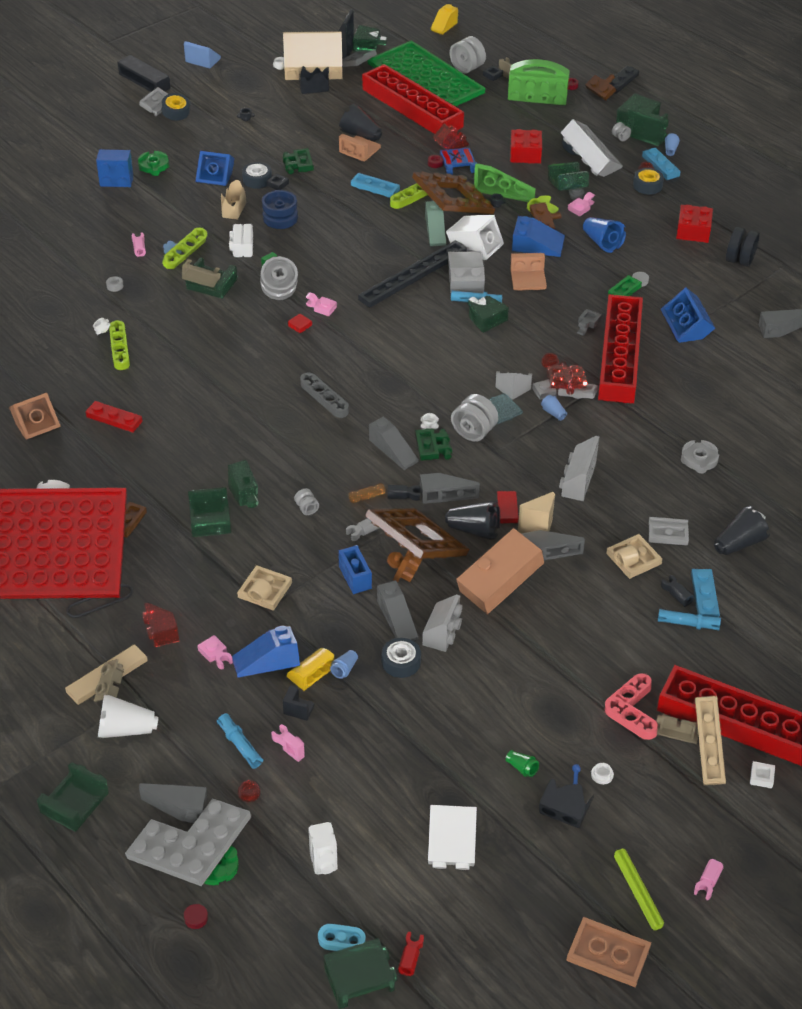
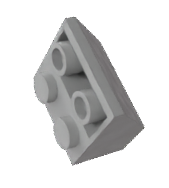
M454 595L436 603L423 631V646L446 652L449 644H453L455 630L460 629L462 618H459L463 607L460 604V595Z

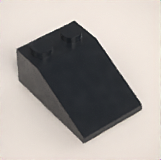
M354 9L349 11L338 31L342 34V59L349 56L354 49Z

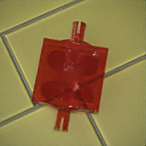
M561 362L560 365L547 366V375L551 388L566 389L569 395H572L576 388H587V380L582 366H567L566 362H564V365Z

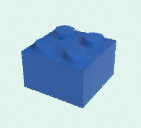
M99 149L96 162L100 186L131 187L134 176L130 150Z

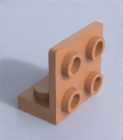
M345 134L339 136V152L365 162L381 148V144L360 136H355L354 138Z
M544 253L511 254L510 272L513 290L546 289Z

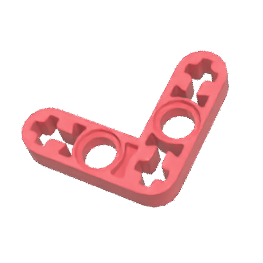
M641 673L631 678L605 701V713L639 737L650 740L657 736V722L633 707L651 691V677ZM626 693H631L634 696L632 698H626L623 695ZM632 715L635 716L636 719L630 721L627 720L626 717Z

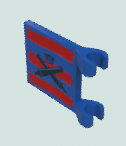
M470 148L440 150L447 174L453 175V167L470 166L471 173H475V164L477 162H475Z

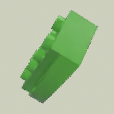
M541 59L524 60L512 64L509 73L508 100L566 105L570 70L558 63Z

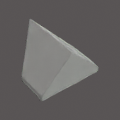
M496 371L495 387L513 400L531 390V373L523 375L521 373H500V371Z

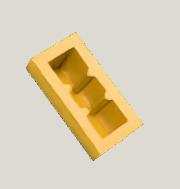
M325 648L318 649L302 661L300 666L290 670L287 673V678L305 691L331 671L330 667L332 661H334V654Z

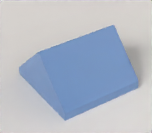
M184 42L185 62L211 68L221 58L219 54L208 47Z

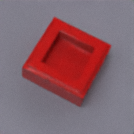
M298 314L288 321V326L302 333L312 326V320L302 314Z

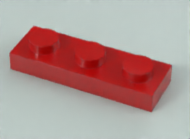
M94 401L86 411L87 418L130 432H134L143 422L140 415Z

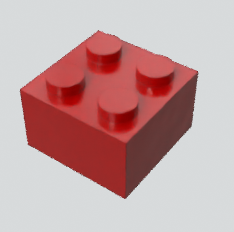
M511 130L510 162L541 163L542 131Z
M681 205L676 239L709 243L713 208Z

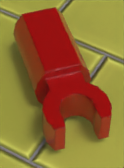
M411 932L406 934V946L404 947L398 967L400 974L407 976L414 974L420 953L419 949L424 944L423 935H420L419 940L414 942L411 940Z

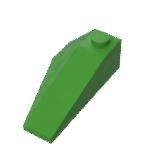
M475 164L474 186L479 192L490 195L499 193L505 198L529 202L535 198V188L492 166Z

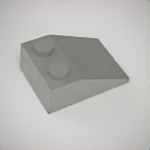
M481 251L448 252L450 293L452 290L484 293L485 275Z

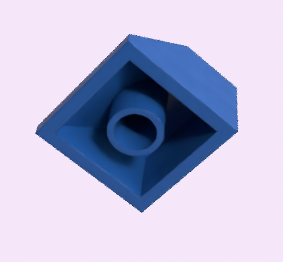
M200 151L195 182L226 186L232 175L234 158L229 154Z

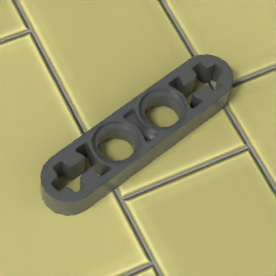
M304 373L301 375V387L329 412L338 418H344L349 414V404L315 374ZM316 389H322L323 391L317 392V391H315V390H316ZM332 398V399H334V400H333V401H327L326 399Z

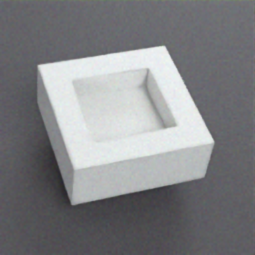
M753 761L750 784L772 788L775 765Z

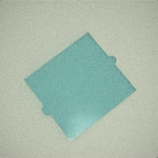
M505 393L490 399L498 412L499 420L497 424L512 420V418L523 414V411Z

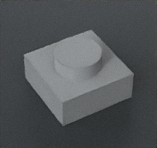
M549 379L533 383L532 387L540 400L548 395L556 396L557 390Z

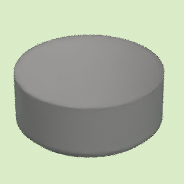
M636 272L632 276L642 282L641 287L646 286L649 282V275L644 272Z
M117 276L108 278L106 281L107 289L113 292L121 290L123 288L122 278Z

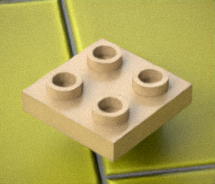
M640 534L607 548L606 554L629 579L662 564V558Z
M256 565L237 592L238 598L274 610L291 586L292 578Z

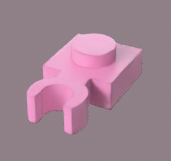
M215 635L198 645V651L210 663L216 660L219 669H224L222 661H228L230 664L233 663L231 654L227 653V647Z

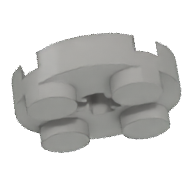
M695 440L683 446L681 462L698 473H705L707 470L714 468L718 463V449L708 441L701 440V443H695Z

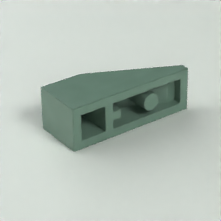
M434 201L426 202L425 219L430 246H445L446 236L443 210Z

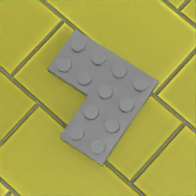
M212 798L188 832L151 819L125 854L129 860L202 886L250 820L251 814L248 810Z

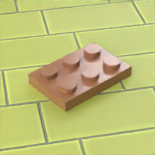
M583 917L567 955V961L636 987L649 953L651 942Z

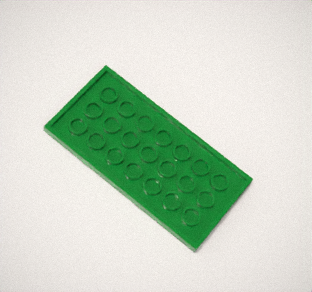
M412 40L368 59V65L374 69L385 64L455 107L485 93V87Z

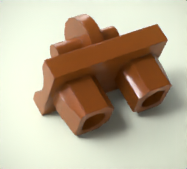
M410 550L407 551L405 557L400 552H392L387 558V562L392 568H398L393 578L397 582L400 577L411 582L422 561L415 558Z

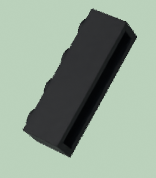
M129 55L117 62L119 75L152 92L157 87L163 91L170 89L169 76L141 60Z

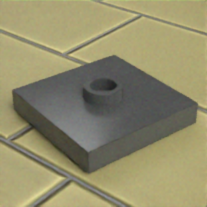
M376 50L356 51L342 59V67L358 66L376 56Z

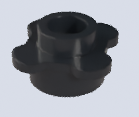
M242 108L240 114H237V118H241L243 121H249L251 117L255 116L250 108Z
M499 193L492 194L490 199H488L495 208H499L502 204L506 203V200Z

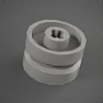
M468 36L451 46L450 59L458 71L468 73L484 64L486 53L482 43L477 38Z
M281 256L270 258L263 264L261 269L260 284L262 291L269 298L275 300H284L292 296L297 287V267L288 258Z
M471 394L466 397L451 415L454 429L459 435L470 441H480L499 420L496 407L490 400L479 394Z

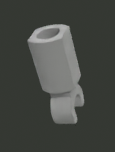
M365 519L356 526H348L346 534H351V540L356 541L361 535L369 534L379 529V527L374 526L370 519Z

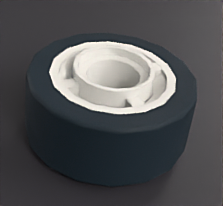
M253 162L245 165L242 169L243 183L247 187L255 189L266 187L267 180L272 177L271 167L262 162Z
M395 638L384 645L382 649V666L389 675L405 678L410 677L419 670L421 650L416 642L408 638Z

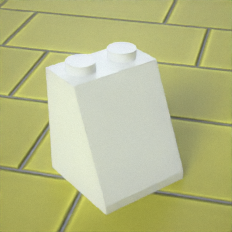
M494 215L463 216L446 231L450 243L455 240L467 247V252L481 251L483 260H487L504 244Z
M430 806L428 864H433V868L445 869L446 865H456V869L469 870L470 866H474L477 807Z

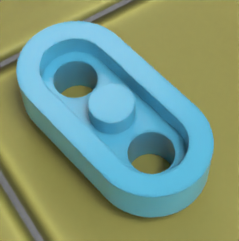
M326 924L318 932V942L326 950L358 953L365 947L366 936L363 930L357 927ZM327 938H333L334 940L328 941V940H326V939H327ZM351 941H356V942H358V943H357V944H351L350 942H351Z

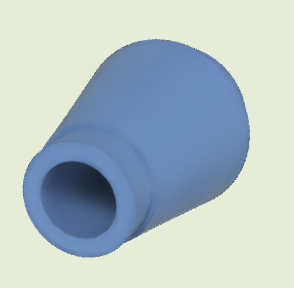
M674 133L668 134L665 137V150L668 156L675 154L680 142L679 137Z
M548 395L542 400L541 406L544 411L560 421L566 417L567 412L555 396Z
M349 650L332 661L331 673L339 679L347 677L358 659L357 653Z

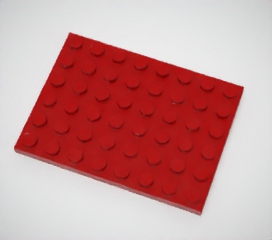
M0 489V599L120 598L127 489Z

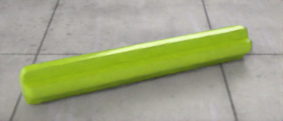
M623 848L615 851L614 858L648 923L653 930L661 929L664 921L627 851Z

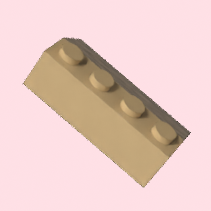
M283 32L285 80H299V73H301L303 66L310 73L316 67L321 72L326 67H329V79H342L341 32Z

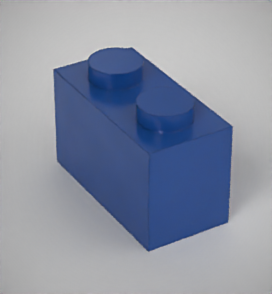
M358 546L339 550V568L352 593L356 594L372 589V572Z

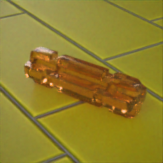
M380 483L375 485V487L370 486L360 489L358 492H350L349 499L352 503L375 497L376 494H385L384 484Z

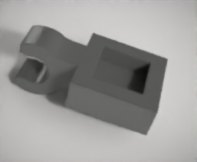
M586 309L579 317L578 327L580 329L577 334L584 336L588 327L594 329L601 321L602 314Z

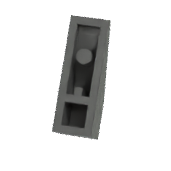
M802 309L761 312L758 325L763 338L782 337L801 328Z
M384 416L369 424V441L403 470L419 462V459L398 429Z
M442 473L420 474L422 502L427 504L479 499L480 483Z
M543 530L521 533L542 550L544 560L583 554L584 537Z
M397 581L378 585L377 602L395 638H408L412 641L418 640V634L405 597Z
M139 784L142 801L180 821L194 823L208 804L207 787Z

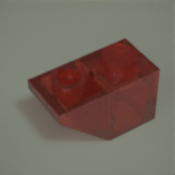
M445 123L433 136L437 143L446 150L459 149L469 145L466 135L461 131L458 133L454 126L450 125L449 127Z
M145 603V612L142 613L145 625H149L146 628L149 640L153 639L155 647L179 641L178 628L173 613L153 604Z

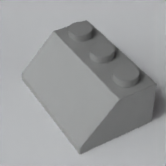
M594 436L576 445L574 453L570 452L568 459L570 464H566L564 469L565 478L561 477L559 488L562 489V497L584 501L596 466L599 436Z

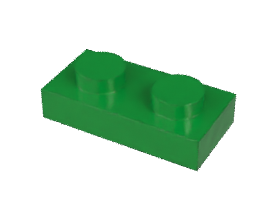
M628 275L608 291V296L609 294L631 296L641 288L642 282Z

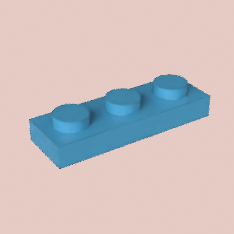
M657 148L643 151L642 157L652 167L659 170L666 180L680 176V170Z
M357 173L351 180V186L386 197H391L400 191L399 184Z
M692 569L691 578L697 614L703 613V616L719 618L720 613L712 569Z

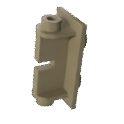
M118 659L105 662L102 666L100 681L95 689V702L103 700L104 695L117 697L119 688L114 686L113 683L120 684L124 673L123 665L118 663Z
M665 714L662 716L658 715L657 735L697 744L699 736L697 722L677 721L678 718L665 716Z

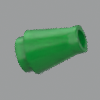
M510 750L506 756V762L510 763L525 777H533L539 769V761L534 756L518 753Z

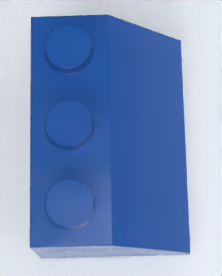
M687 287L661 308L679 343L701 340L715 329L700 299Z

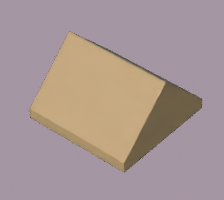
M554 492L520 505L519 533L538 530L549 532L553 520Z

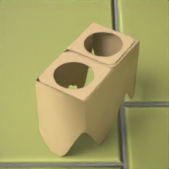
M235 180L230 184L229 190L228 188L226 189L225 197L221 194L223 218L238 219L246 204L245 190L239 180Z

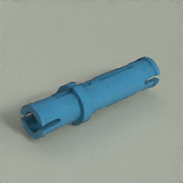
M454 290L451 292V301L473 303L469 300L471 297L477 298L478 301L484 297L487 300L486 304L502 305V295Z
M659 609L658 622L719 631L721 618L703 616V613L696 615Z
M227 713L221 715L217 723L226 733V738L234 743L252 769L259 767L263 759L246 739L241 727L237 726Z

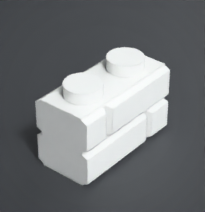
M234 224L233 231H230L229 249L233 251L234 257H252L253 226L251 224H244L243 226L242 224Z
M326 822L310 826L308 828L309 847L315 874H329L338 869L337 843L332 824Z

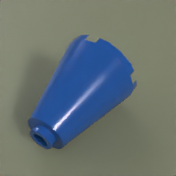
M589 217L583 224L584 232L605 252H614L612 250L619 249L625 241V226L619 221Z

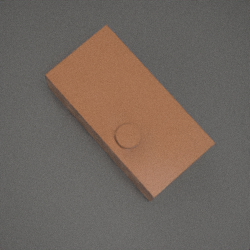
M513 528L456 579L459 590L488 615L544 564L542 550Z

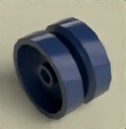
M275 190L263 196V221L267 226L274 229H285L297 222V198L292 192Z

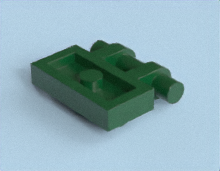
M308 148L293 150L292 154L288 152L283 153L282 159L288 174H293L294 169H298V172L314 170Z
M434 428L415 430L420 461L439 459V454L444 455L446 460L451 459L452 447L449 445L450 438L445 429H441L439 433H434Z

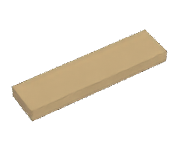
M134 644L109 660L118 659V663L123 665V676L147 662V656ZM104 664L65 688L66 693L78 705L96 694L95 689L99 684L101 668Z
M717 696L695 698L703 784H726Z

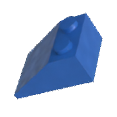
M518 216L513 233L512 251L544 253L547 256L560 257L565 235L535 218Z
M278 626L273 630H269L232 656L237 677L300 666L297 641L290 626Z

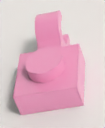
M588 192L583 200L578 198L568 204V210L578 216L583 215L594 204V201L591 199L595 195Z
M309 293L306 296L307 299H310L306 305L314 307V311L320 314L330 316L337 307V302L328 298L321 297L318 299L313 293Z
M280 725V732L282 734H276L274 731L271 732L273 741L281 744L283 750L299 762L305 757L303 741L289 733L286 726Z

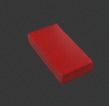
M497 491V504L500 507L501 515L500 523H518L516 491Z

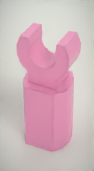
M134 233L132 234L134 253L137 257L144 256L146 253L144 233H141L140 237H136Z
M714 859L708 861L700 881L695 885V895L698 894L699 890H705L707 892L705 899L709 900L711 898L713 887L723 870L721 862Z

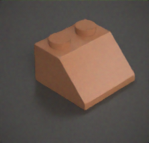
M47 393L9 407L17 427L26 440L61 427Z

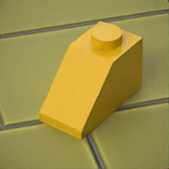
M446 4L439 9L431 31L443 35L458 23V8Z

